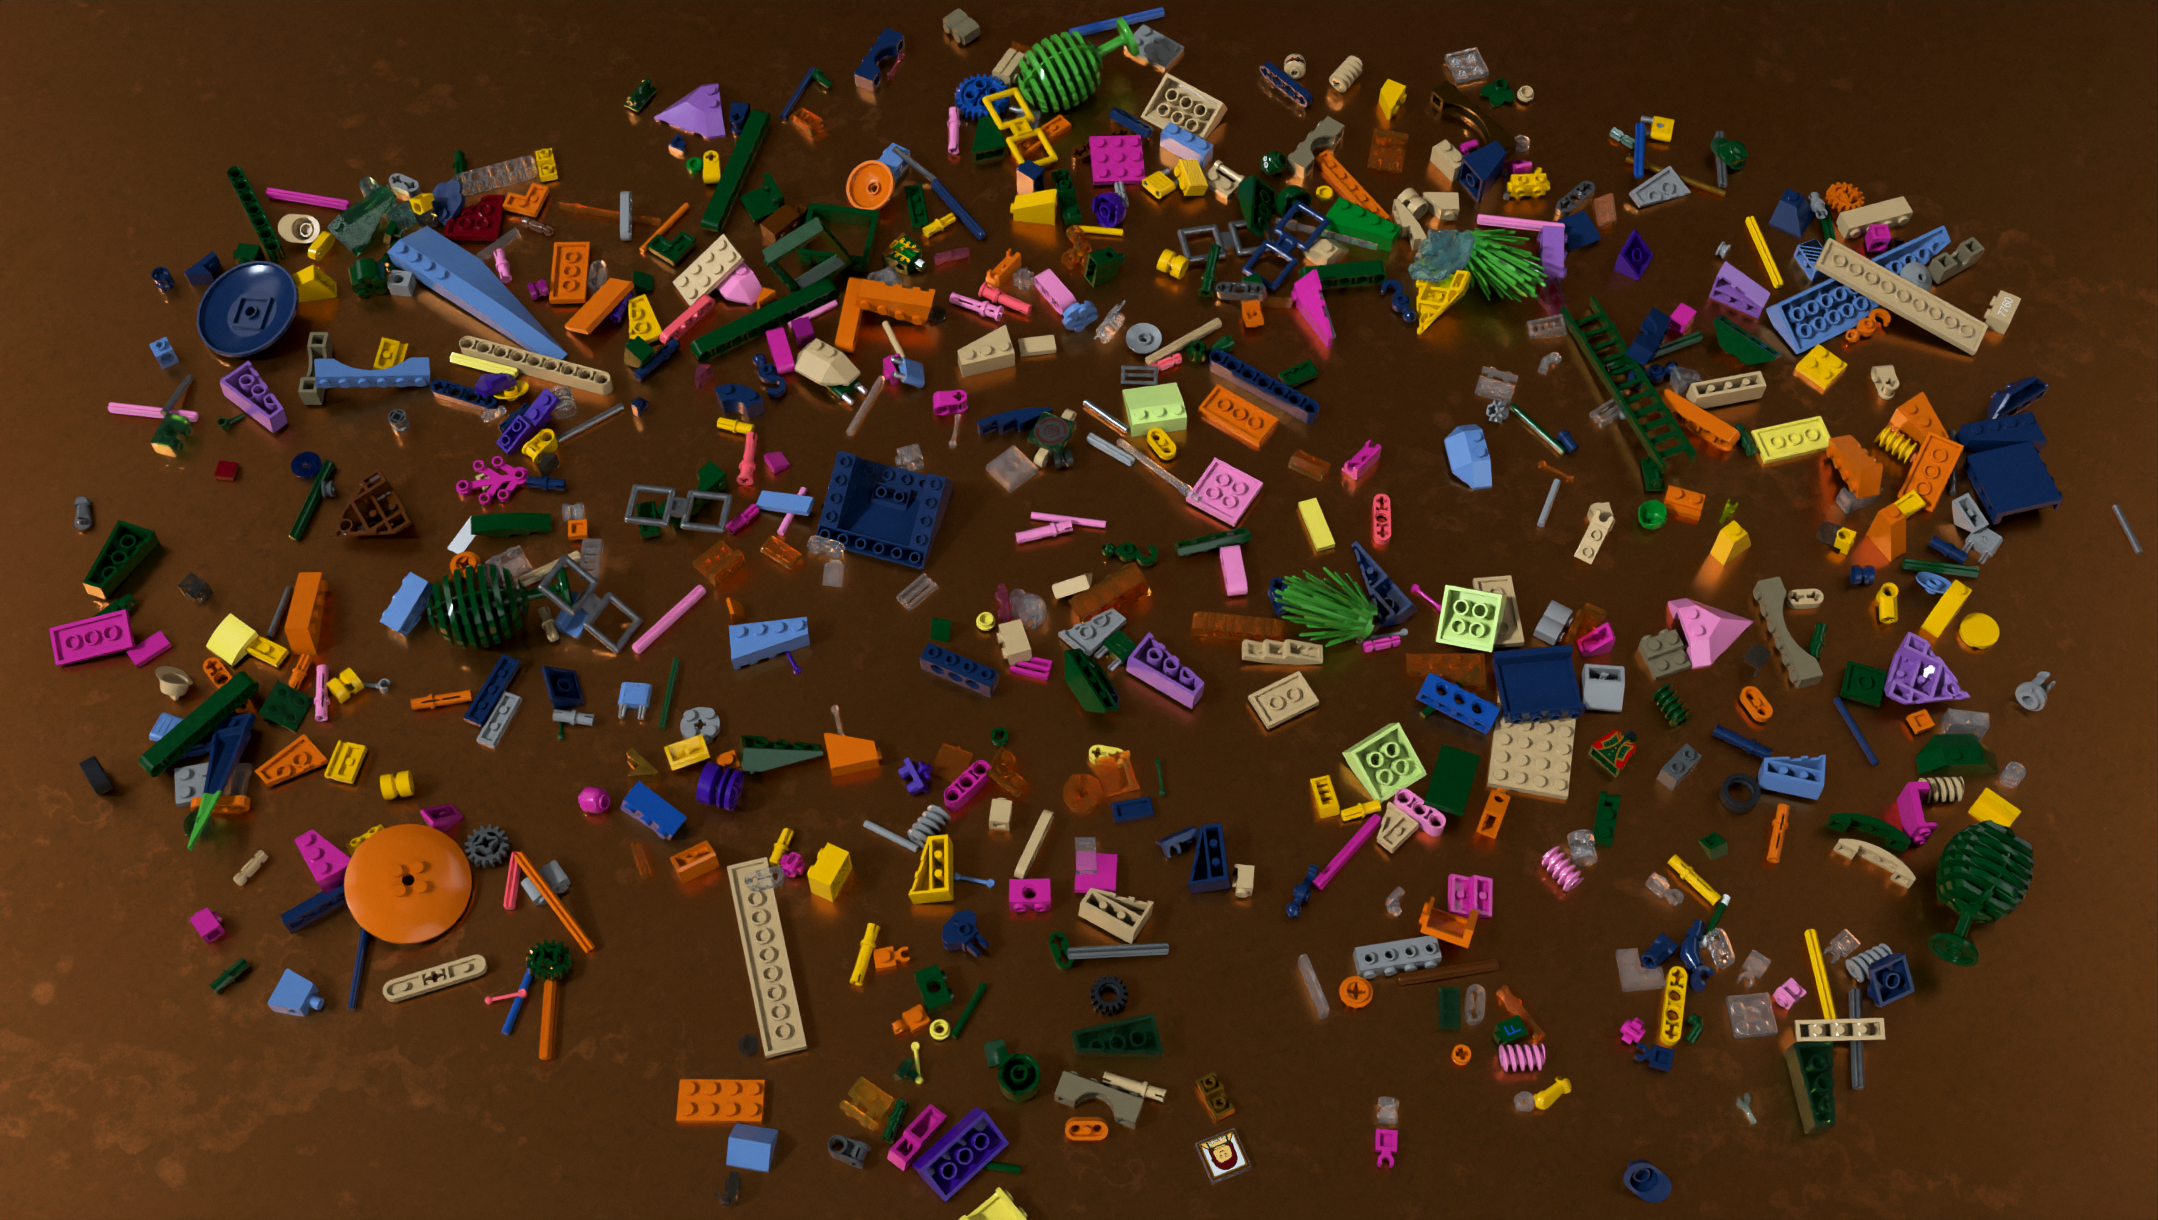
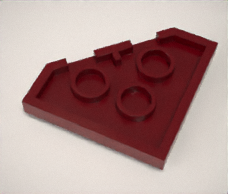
M485 195L475 206L472 204L463 210L460 216L448 220L444 237L449 240L498 241L504 210L502 206L505 201L504 195Z

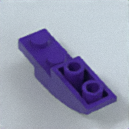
M545 388L523 416L518 414L496 443L507 454L516 451L532 439L553 417L550 413L561 400L550 389Z

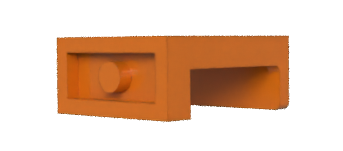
M1431 896L1430 902H1425L1419 924H1422L1420 932L1468 948L1479 911L1471 909L1467 919L1434 908L1435 897Z

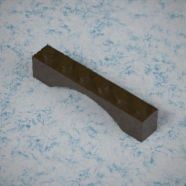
M1448 80L1432 90L1430 102L1441 112L1451 113L1469 121L1481 132L1486 145L1497 140L1507 152L1505 160L1515 154L1517 146L1515 139L1494 123L1489 116L1484 114L1478 106H1475L1467 96L1463 95Z

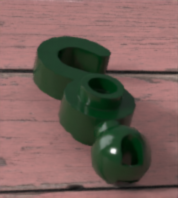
M1107 542L1101 548L1102 554L1106 557H1112L1116 554L1124 562L1136 560L1141 566H1151L1158 558V551L1152 544L1148 546V551L1151 554L1148 558L1143 557L1139 549L1130 542H1125L1119 547H1115L1113 543Z

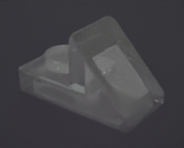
M1679 366L1672 367L1670 383L1676 394L1682 393L1687 387H1690L1691 383L1702 382L1696 370Z

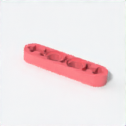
M707 294L703 295L662 331L659 340L665 345L672 338L678 340L713 309L715 300Z

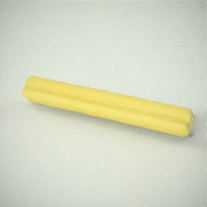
M452 352L449 357L451 363L494 374L507 373L514 378H517L519 374L517 368Z

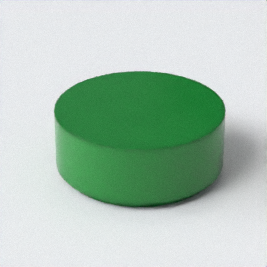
M698 157L690 158L686 162L687 171L693 175L700 174L703 171L702 159Z

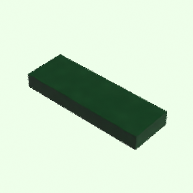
M922 184L904 186L912 230H922L923 227L929 225Z

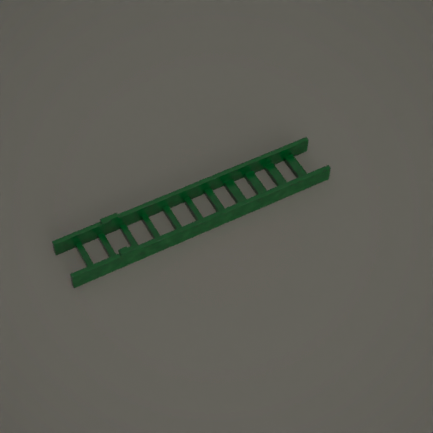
M1594 295L1590 296L1589 305L1595 314L1574 321L1566 307L1562 306L1561 318L1660 473H1665V459L1684 452L1691 463H1694L1697 456L1696 451L1638 362L1626 355L1628 347ZM1598 319L1603 327L1587 333L1580 331L1578 326ZM1605 332L1611 338L1609 341L1592 347L1587 340ZM1616 345L1620 352L1600 360L1594 353ZM1624 358L1628 366L1608 373L1603 365ZM1630 371L1637 378L1617 386L1611 379ZM1639 384L1645 390V392L1625 399L1619 392ZM1650 398L1653 402L1652 405L1633 412L1628 406ZM1659 412L1662 418L1643 425L1637 420ZM1666 425L1671 430L1653 438H1649L1646 432ZM1673 439H1677L1680 444L1658 452L1655 446Z

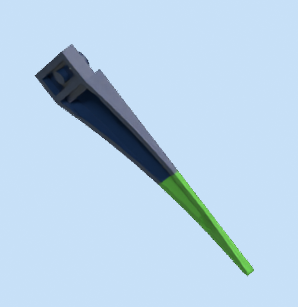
M253 713L227 717L213 731L204 791L187 846L190 851L193 850L252 736L250 731L256 720Z

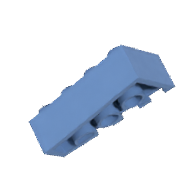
M807 617L729 626L731 660L734 671L740 669L743 665H752L758 663V660L767 657L770 659L776 657V654L785 651L790 652L810 645Z

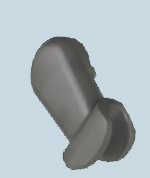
M84 496L77 497L74 503L76 508L74 525L81 531L88 530L92 526L90 510L92 501Z

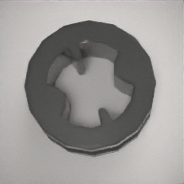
M330 480L329 483L322 481L321 490L324 498H327L328 495L335 497V484L333 480Z

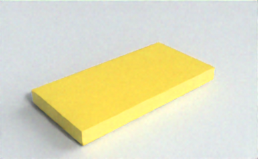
M1821 416L1756 429L1751 432L1752 439L1764 464L1826 451L1829 439L1831 438Z

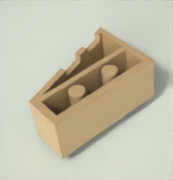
M1090 888L1080 902L1078 916L1132 944L1152 915L1154 902L1149 900L1148 902L1135 900V897L1129 896L1125 898L1116 896V893Z

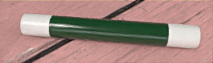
M1724 894L1702 935L1701 941H1699V947L1706 948L1731 899L1729 895Z

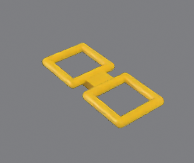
M1014 87L982 98L998 129L1010 128L1014 134L1006 138V143L1019 165L1023 164L1025 160L1014 142L1034 136L1039 137L1049 157L1033 161V163L1041 167L1058 161V156L1042 129H1031L1028 122L1034 120V115L1018 88ZM1014 95L1026 116L1002 122L991 102Z

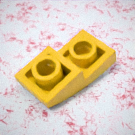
M552 148L535 151L541 182L557 180L558 174Z

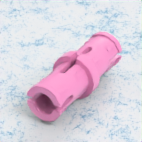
M496 249L493 252L496 260V270L499 271L501 282L509 283L512 281L509 261L506 259L504 249Z

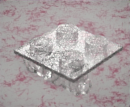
M1125 300L1120 305L1116 304L1104 318L1105 320L1095 330L1097 334L1093 338L1094 340L1100 337L1101 342L1104 344L1111 341L1116 331L1125 322V316L1121 313L1118 314V311L1126 302Z

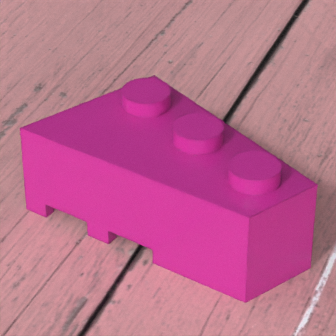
M313 829L294 839L325 895L344 885L346 869L351 858Z

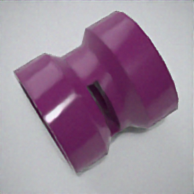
M540 279L537 283H527L532 301L537 300L540 296H549L545 279Z

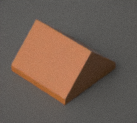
M707 840L670 857L682 884L720 867L716 853Z

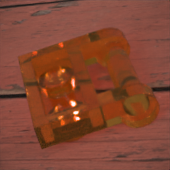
M1130 750L1095 759L1105 798L1140 789L1139 783H1136L1129 758L1131 756ZM1122 759L1128 786L1123 787L1116 760Z

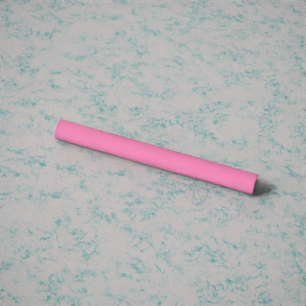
M1031 512V519L1059 523L1070 519L1074 525L1106 527V521Z

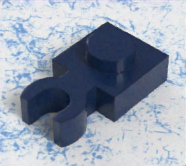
M1642 1043L1636 1046V1049L1644 1053V1055L1636 1054L1634 1056L1636 1061L1648 1060V1067L1665 1072L1671 1070L1674 1050L1654 1044L1652 1049H1649Z

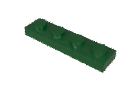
M1247 527L1173 543L1174 550L1178 556H1189L1194 552H1208L1213 548L1225 547L1231 544H1244L1246 541L1252 540V537Z

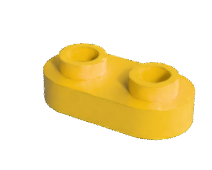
M1152 428L1148 431L1147 442L1158 456L1164 460L1173 459L1176 455V445L1169 436L1160 428Z

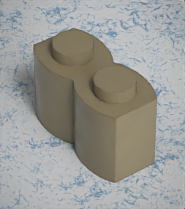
M959 8L943 18L945 32L953 35L955 40L963 45H966L980 35V26Z

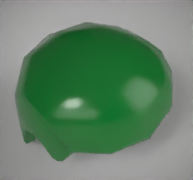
M1656 500L1644 502L1638 508L1640 525L1650 530L1661 528L1667 520L1666 506Z

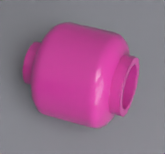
M588 786L579 794L578 802L583 811L599 814L608 808L610 797L605 789Z

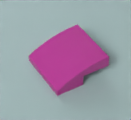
M1077 852L1075 893H1087L1090 888L1115 893L1117 854Z
M1450 874L1448 876V912L1462 917H1469L1471 909L1479 911L1477 918H1491L1493 878L1478 875L1466 877Z

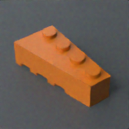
M863 279L855 306L863 310L877 312L880 315H887L915 325L925 326L932 306L935 289H929L928 292L921 291L920 287L913 286V289L903 288L901 284L887 286L886 282Z
M1845 435L1830 438L1828 447H1826V454L1833 461L1834 467L1841 473V477L1848 484L1849 490L1854 493L1857 499L1879 495L1883 465L1875 463L1876 458L1874 456L1869 457L1868 451L1865 448L1861 449V444L1853 436Z
M301 572L298 574L284 628L293 655H302L303 653L317 655L325 591L328 590V582L324 580L322 572Z

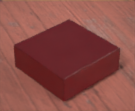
M219 460L214 474L215 479L234 481L239 468L238 462Z

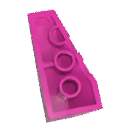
M1317 269L1294 283L1291 299L1292 302L1296 303L1299 312L1328 349L1331 348L1333 337L1329 318L1325 316V300H1321V282Z

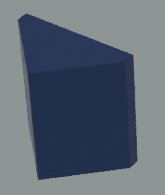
M549 666L542 667L553 709L569 710L585 704L575 670Z

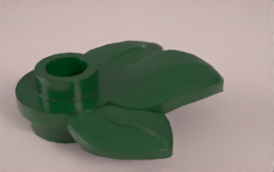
M1498 78L1493 84L1485 85L1480 92L1481 96L1489 97V102L1493 107L1501 106L1504 101L1513 102L1515 97L1514 92L1509 89L1508 81L1504 78Z

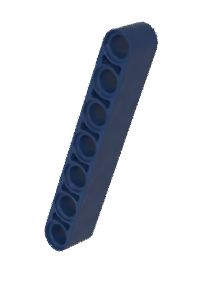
M1220 349L1211 351L1209 369L1213 373L1305 423L1312 424L1317 421L1319 404L1315 400Z

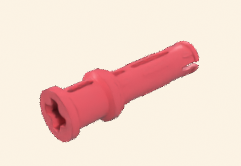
M984 282L979 289L978 296L990 299L994 304H1003L1025 315H1029L1032 309L1031 304L1007 295L1000 288L996 289L989 286L987 282Z
M754 432L746 434L743 461L739 464L740 474L737 477V482L744 486L752 485L754 482L752 476L756 469L754 457L758 435L754 434Z

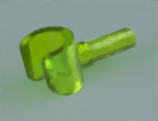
M1731 498L1727 500L1724 506L1725 511L1719 520L1720 523L1725 521L1728 514L1735 511L1738 502L1732 505L1729 503Z

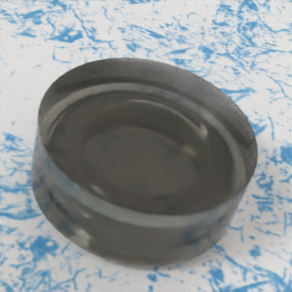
M941 306L932 307L928 315L930 322L933 324L943 323L946 320V310Z
M747 1034L740 1038L738 1048L743 1056L752 1057L758 1053L760 1043L756 1036Z

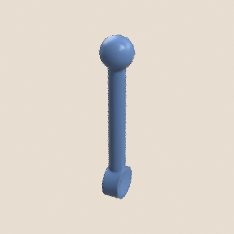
M958 872L953 874L954 880L962 879L986 884L989 888H993L995 885L993 879L982 880L963 876Z

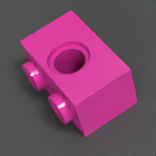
M1009 879L1010 910L1016 912H1024L1026 910L1043 912L1051 909L1050 879ZM1027 894L1035 895L1032 899H1028L1025 896Z

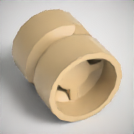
M1413 188L1405 189L1397 198L1416 220L1420 219L1429 208V204L1422 197H1419V194Z

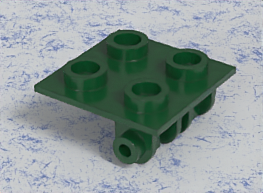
M277 680L258 714L263 716L265 722L270 723V721H273L295 732L313 698Z

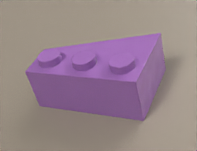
M1725 261L1716 276L1709 298L1759 319L1771 293Z

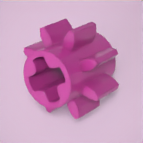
M791 852L789 856L784 854L780 861L782 873L792 878L796 874L801 876L806 868L803 862L804 858L795 852Z
M1637 1017L1633 1021L1628 1018L1620 1029V1032L1624 1034L1621 1039L1628 1044H1631L1632 1041L1638 1044L1646 1032L1642 1028L1644 1022Z

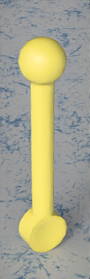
M913 1042L911 1049L914 1051L917 1074L915 1082L922 1084L924 1079L921 1077L918 1055L920 1045L918 1042Z

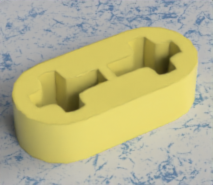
M1094 745L1089 749V760L1095 765L1121 768L1125 765L1126 754L1119 748ZM1096 752H1100L1099 758H1095ZM1116 755L1120 756L1118 761H1114Z

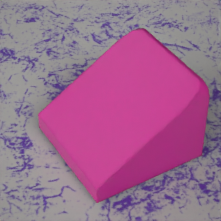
M781 452L764 455L765 462L774 475L790 467L789 462Z

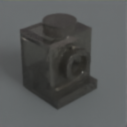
M192 572L178 585V588L185 597L188 596L193 601L198 600L202 604L208 601L213 594L208 583Z

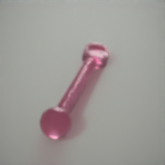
M903 52L898 53V59L896 60L891 72L887 74V77L889 79L893 78V73L896 70L900 60L904 59Z

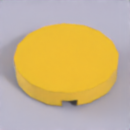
M1983 613L1968 614L1961 621L1959 629L1962 640L1968 646L1978 647V649L1990 648L1996 643L2000 635L1996 621Z

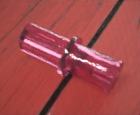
M967 247L954 250L948 249V251L933 254L936 265L950 261L953 263V260L968 257L969 251Z

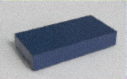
M1151 796L1111 803L1115 824L1155 816Z

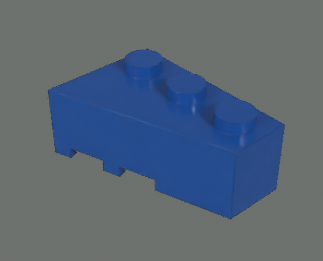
M640 781L626 795L620 807L622 811L656 831L658 836L668 840L672 839L687 819L685 815Z

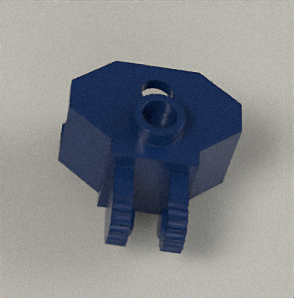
M971 910L956 912L943 926V947L948 951L967 950L978 958L981 953L972 944L976 941L985 949L990 946L988 941L979 934L977 917Z

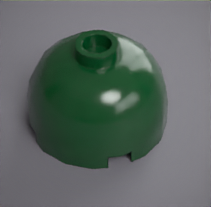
M1287 186L1279 192L1276 198V209L1284 217L1296 201H1301L1310 207L1311 196L1300 186ZM1298 209L1289 221L1301 218L1303 211Z

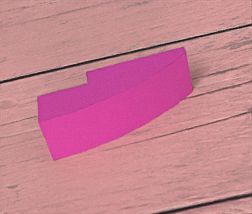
M929 1104L904 1130L903 1136L889 1149L887 1159L905 1171L929 1143L947 1116L932 1104Z

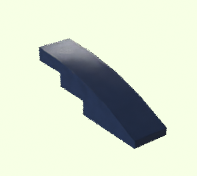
M1033 407L995 414L978 420L977 432L980 437L995 430L1002 435L1017 428L1021 434L1035 428L1040 420L1052 417L1053 409L1051 407Z

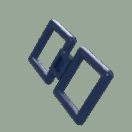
M1296 201L1273 230L1275 234L1280 236L1275 244L1265 240L1243 266L1242 272L1247 276L1256 274L1251 268L1268 248L1289 262L1273 283L1260 275L1263 285L1271 291H1276L1298 263V259L1291 255L1293 250L1298 247L1305 252L1308 251L1329 225L1330 220L1301 201ZM1298 209L1321 222L1305 243L1282 230Z

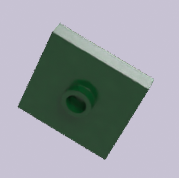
M1848 660L1840 697L1879 707L1887 671Z

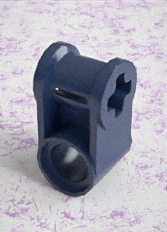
M731 103L729 121L731 122L730 129L732 133L741 134L750 115V103Z
M1276 577L1270 582L1268 597L1273 604L1276 614L1282 616L1291 613L1282 609V606L1296 607L1275 601L1276 597L1281 599L1283 597L1276 594L1275 590L1284 591L1288 587V585L1283 584L1282 581H1285L1284 579Z

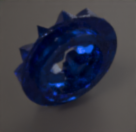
M313 452L300 453L291 463L292 472L297 477L304 479L308 476L313 478V474L319 473V468L322 467L320 457ZM302 464H306V465L310 464L311 467H309V468H308V467H305V468H304V466H303Z

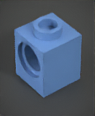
M166 337L149 344L162 370L179 362Z

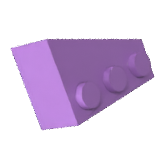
M1542 226L1537 236V242H1540L1538 255L1542 259L1538 265L1544 267V271L1540 269L1539 271L1547 275L1548 278L1540 275L1539 277L1544 279L1542 281L1544 283H1561L1567 274V267H1564V260L1567 258V250H1564V243L1567 242V233H1564V226Z

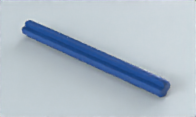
M1163 7L1121 17L1128 25L1164 17L1165 11ZM1120 17L1070 28L1069 35L1073 38L1072 31H1078L1081 36L1117 28L1116 20Z

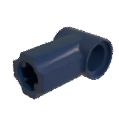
M1662 932L1652 943L1651 947L1641 956L1643 965L1647 969L1655 970L1665 959L1668 960L1680 945Z

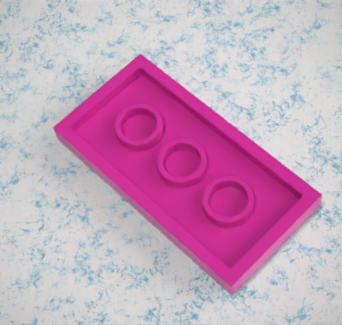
M126 609L49 628L55 664L58 667L135 648L129 611Z

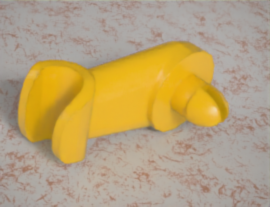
M1560 1076L1556 1077V1083L1545 1091L1542 1090L1532 1096L1535 1106L1538 1109L1546 1110L1562 1094L1571 1092L1570 1080L1568 1078L1562 1079Z

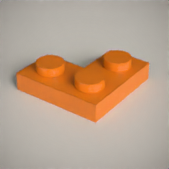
M532 183L526 196L509 192L502 205L503 209L536 218L549 193V188Z

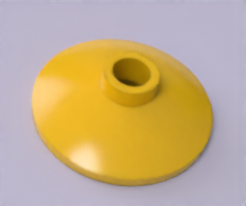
M516 380L517 385L493 394V396L499 399L514 401L529 390V385L525 381Z

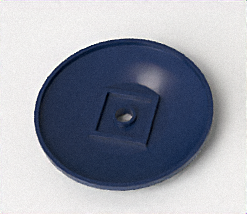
M268 261L246 262L229 269L210 285L199 304L196 323L202 341L212 351L226 357H246L270 347L287 331L296 315L299 293L295 280L283 267ZM255 310L254 314L249 316V313Z

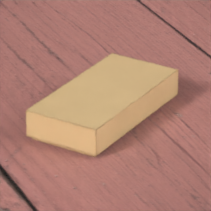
M1054 335L1018 339L1021 357L1057 353Z

